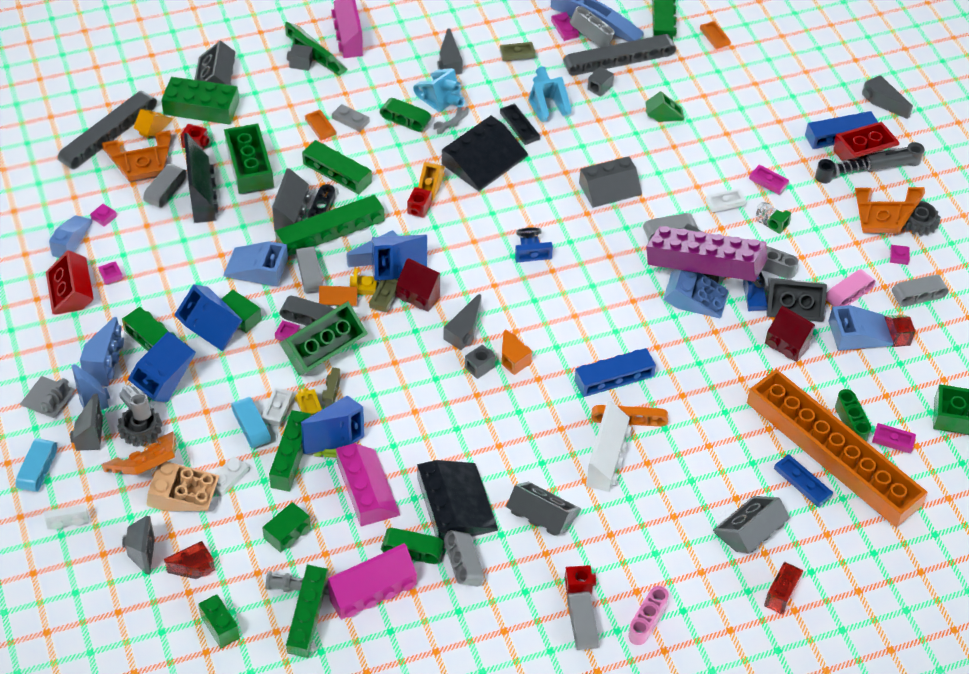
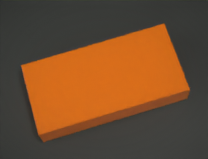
M715 21L700 25L701 32L715 49L730 45L731 40Z
M320 109L304 115L306 122L320 141L336 135V130Z
M319 286L320 304L342 305L349 301L351 306H357V287Z

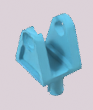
M545 66L537 68L535 71L537 76L532 80L534 84L528 101L540 122L547 121L549 116L545 98L553 99L562 116L570 115L572 112L571 104L562 76L550 79Z
M452 68L435 70L430 74L433 80L419 81L413 86L415 95L438 112H441L449 105L461 108L465 103L464 97L460 93L461 83L457 81L455 69Z

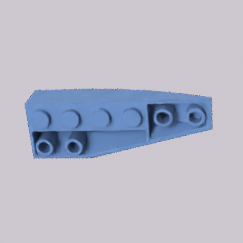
M551 0L550 8L562 13L567 12L571 17L576 7L586 8L614 30L615 36L627 41L639 40L644 35V32L631 21L598 0Z

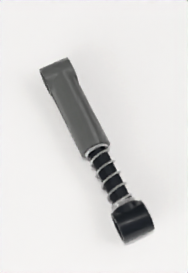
M911 142L907 147L867 154L861 160L851 159L850 162L845 160L843 163L840 161L835 163L829 159H822L818 162L815 179L820 183L827 184L832 181V178H835L837 175L839 176L840 173H852L855 170L859 172L860 169L870 172L901 165L918 166L921 164L925 148L919 142Z

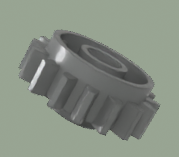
M920 201L905 223V230H912L913 235L918 232L919 236L922 233L929 235L930 232L934 233L940 223L941 216L938 215L939 211L930 203Z
M129 408L126 412L122 413V418H118V433L121 439H125L126 444L132 441L133 446L137 443L144 446L146 441L151 444V439H157V433L162 432V420L159 413H155L154 408H151V416L145 420L139 421L134 419L133 413Z

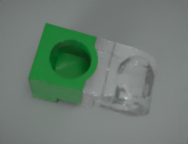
M761 202L757 205L755 218L759 223L781 234L790 224L792 213L787 210L781 212L773 208L770 203Z

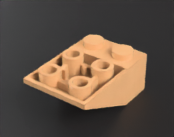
M166 461L156 468L147 493L146 506L163 511H208L219 475Z

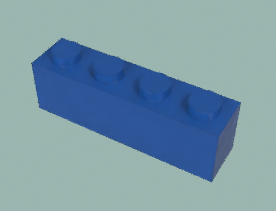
M872 111L807 123L805 137L812 149L833 146L836 134L874 124L878 121Z
M647 348L637 349L630 353L616 355L609 359L599 360L595 363L575 368L574 381L582 397H587L652 378L655 375L656 364Z

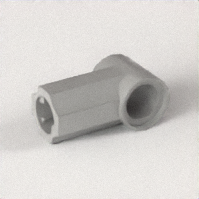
M126 385L122 387V391L119 393L120 399L132 411L134 419L140 421L151 416V409L147 395L140 393L134 386Z

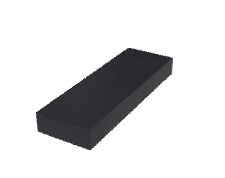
M515 103L500 108L499 113L524 145L540 140V134Z

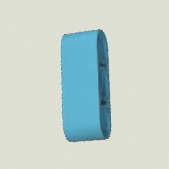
M250 396L231 403L234 416L251 449L271 442L269 431Z
M40 438L34 439L17 474L16 488L33 492L40 490L56 455L57 442Z

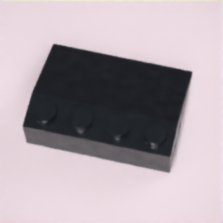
M490 115L444 147L441 153V164L480 192L527 158L528 153L504 123Z
M184 133L188 185L194 223L216 221L215 214L219 213L218 202L214 203V200H217L216 189L213 190L212 188L216 187L215 176L211 177L212 174H215L214 164H210L209 156L188 133Z
M434 460L417 464V480L436 537L444 541L448 531L469 533L471 537L498 531L476 463Z

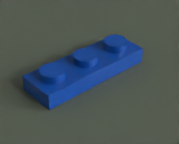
M790 454L775 464L774 470L817 507H820L832 497L833 491Z

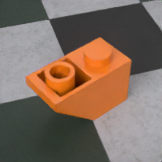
M505 329L503 331L501 364L513 375H516L531 364L532 351L527 345L519 341L515 334Z

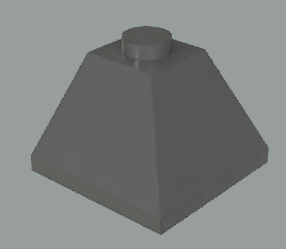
M98 394L92 395L75 421L74 431L70 432L71 443H74L76 451L101 449L103 414Z
M145 516L127 527V533L122 538V547L126 548L127 556L145 574L150 575L155 535L151 516Z

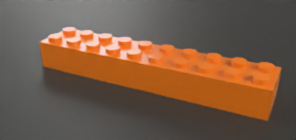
M778 369L772 371L749 389L746 402L749 406L897 528L923 506L928 491Z

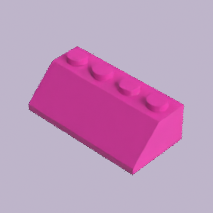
M335 0L333 2L334 9H331V17L335 19L333 20L334 30H337L335 31L336 41H340L338 42V50L342 52L343 58L363 56V39L356 1Z
M357 443L336 448L337 464L360 527L400 516L376 450Z
M401 544L328 578L329 600L341 620L353 617L357 612L370 609L377 603L389 600L402 591H409L417 585V573L406 544Z

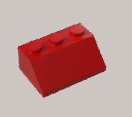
M881 121L836 134L833 151L841 161L898 146L900 142Z
M67 250L45 272L51 310L54 315L83 310L94 299L87 258Z

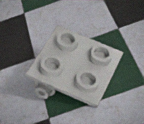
M41 375L20 405L55 418L74 393L75 388L68 385L69 381L66 378L54 381Z

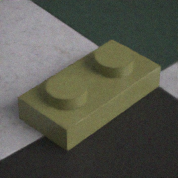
M533 42L500 45L499 48L502 61L535 58L536 56Z
M381 280L369 302V307L388 312L396 296L398 280Z
M332 367L331 374L326 377L327 390H323L322 402H325V408L336 401L341 381L340 368Z

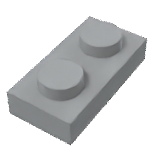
M341 104L331 113L332 119L358 132H361L370 123V117L344 104Z

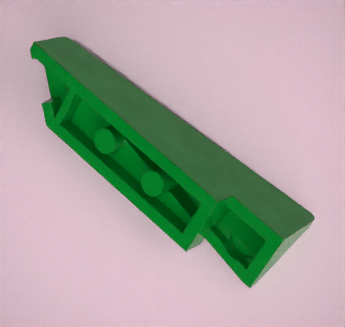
M288 21L285 22L286 36L292 39V43L295 45L312 47L313 60L338 76L348 70L345 65L335 58L333 53L326 50L303 28Z

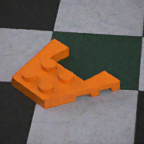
M171 131L156 132L157 146L121 152L118 140L104 142L102 146L105 153L128 181L155 177L166 166Z
M871 187L855 188L863 233H899L925 195V187H908L905 201L870 202L872 196Z
M172 431L157 438L158 442L150 444L147 450L133 452L125 460L116 457L101 464L104 472H109L111 469L112 473L122 471L123 474L138 475L175 458L176 436Z

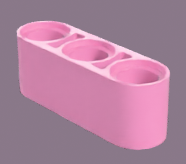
M859 269L833 286L826 293V300L834 307L850 305L869 292L875 285L876 280L864 270Z
M654 586L632 619L628 634L632 644H644L664 613L669 597L668 590L665 587Z

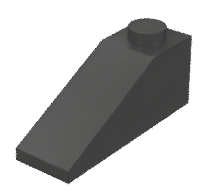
M448 28L439 52L437 69L452 68L455 69L456 75L463 74V60L451 28Z
M879 75L865 81L862 95L871 104L903 118H910L913 105L883 76Z
M481 294L475 296L443 327V340L459 350L469 346L474 339L481 311Z

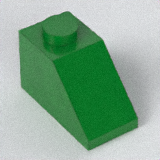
M659 91L645 101L646 114L657 122L685 120L682 107L662 91Z

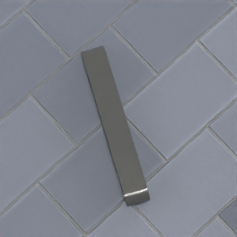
M668 34L570 53L563 58V63L571 76L594 72L600 66L604 69H610L668 57L676 52V46Z
M143 90L138 91L61 149L57 156L58 161L72 170L77 169L103 149L102 143L115 140L132 127L136 122L140 109L153 111L157 105V99Z

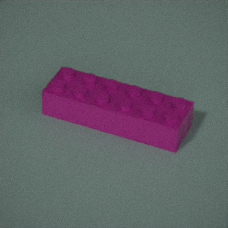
M659 226L646 246L648 265L754 282L767 262V243L765 241L676 229L668 226Z

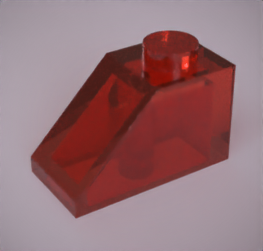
M903 314L885 315L884 317L894 343L892 347L911 346L916 332L911 317Z
M203 541L164 558L165 568L169 574L198 579L208 576L211 572L215 571L214 559Z

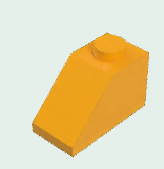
M140 109L133 129L139 131V135L149 138V136H155L156 132H161L172 121V118L159 112Z
M424 162L418 188L432 191L431 201H434L442 183L445 166Z

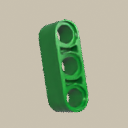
M392 97L385 102L379 111L384 119L417 132H422L432 118L427 110Z
M842 389L839 391L836 400V412L846 426L867 442L871 431V424L855 393L850 389Z
M398 528L386 529L381 545L383 553L405 543L412 560L428 564L439 563L444 547V541L439 537Z

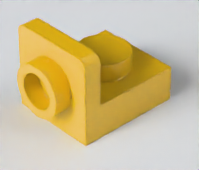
M354 269V275L350 276V286L357 287V295H373L377 288V280H374L373 276H358V269Z
M304 388L297 391L298 394L295 395L294 401L297 402L300 412L311 413L312 416L322 410L315 389L309 390Z

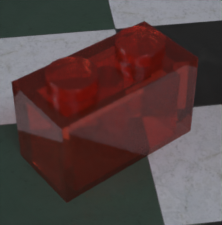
M784 561L767 593L764 607L784 615L800 584L804 570Z

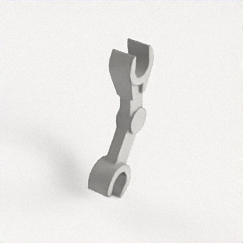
M467 106L466 110H462V107H457L455 117L444 123L440 121L435 122L434 130L437 129V134H443L445 129L458 126L460 120L469 114V107Z

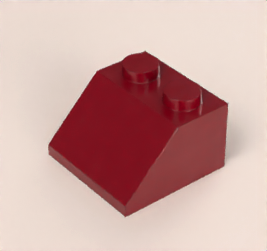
M408 258L396 284V297L429 312L440 298V273Z
M782 305L767 331L765 344L797 362L809 349L815 324Z

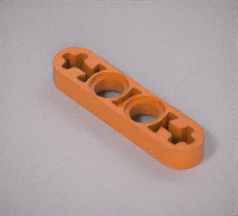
M606 405L592 407L591 418L594 422L601 423ZM618 406L629 417V425L661 427L668 424V411L665 409Z

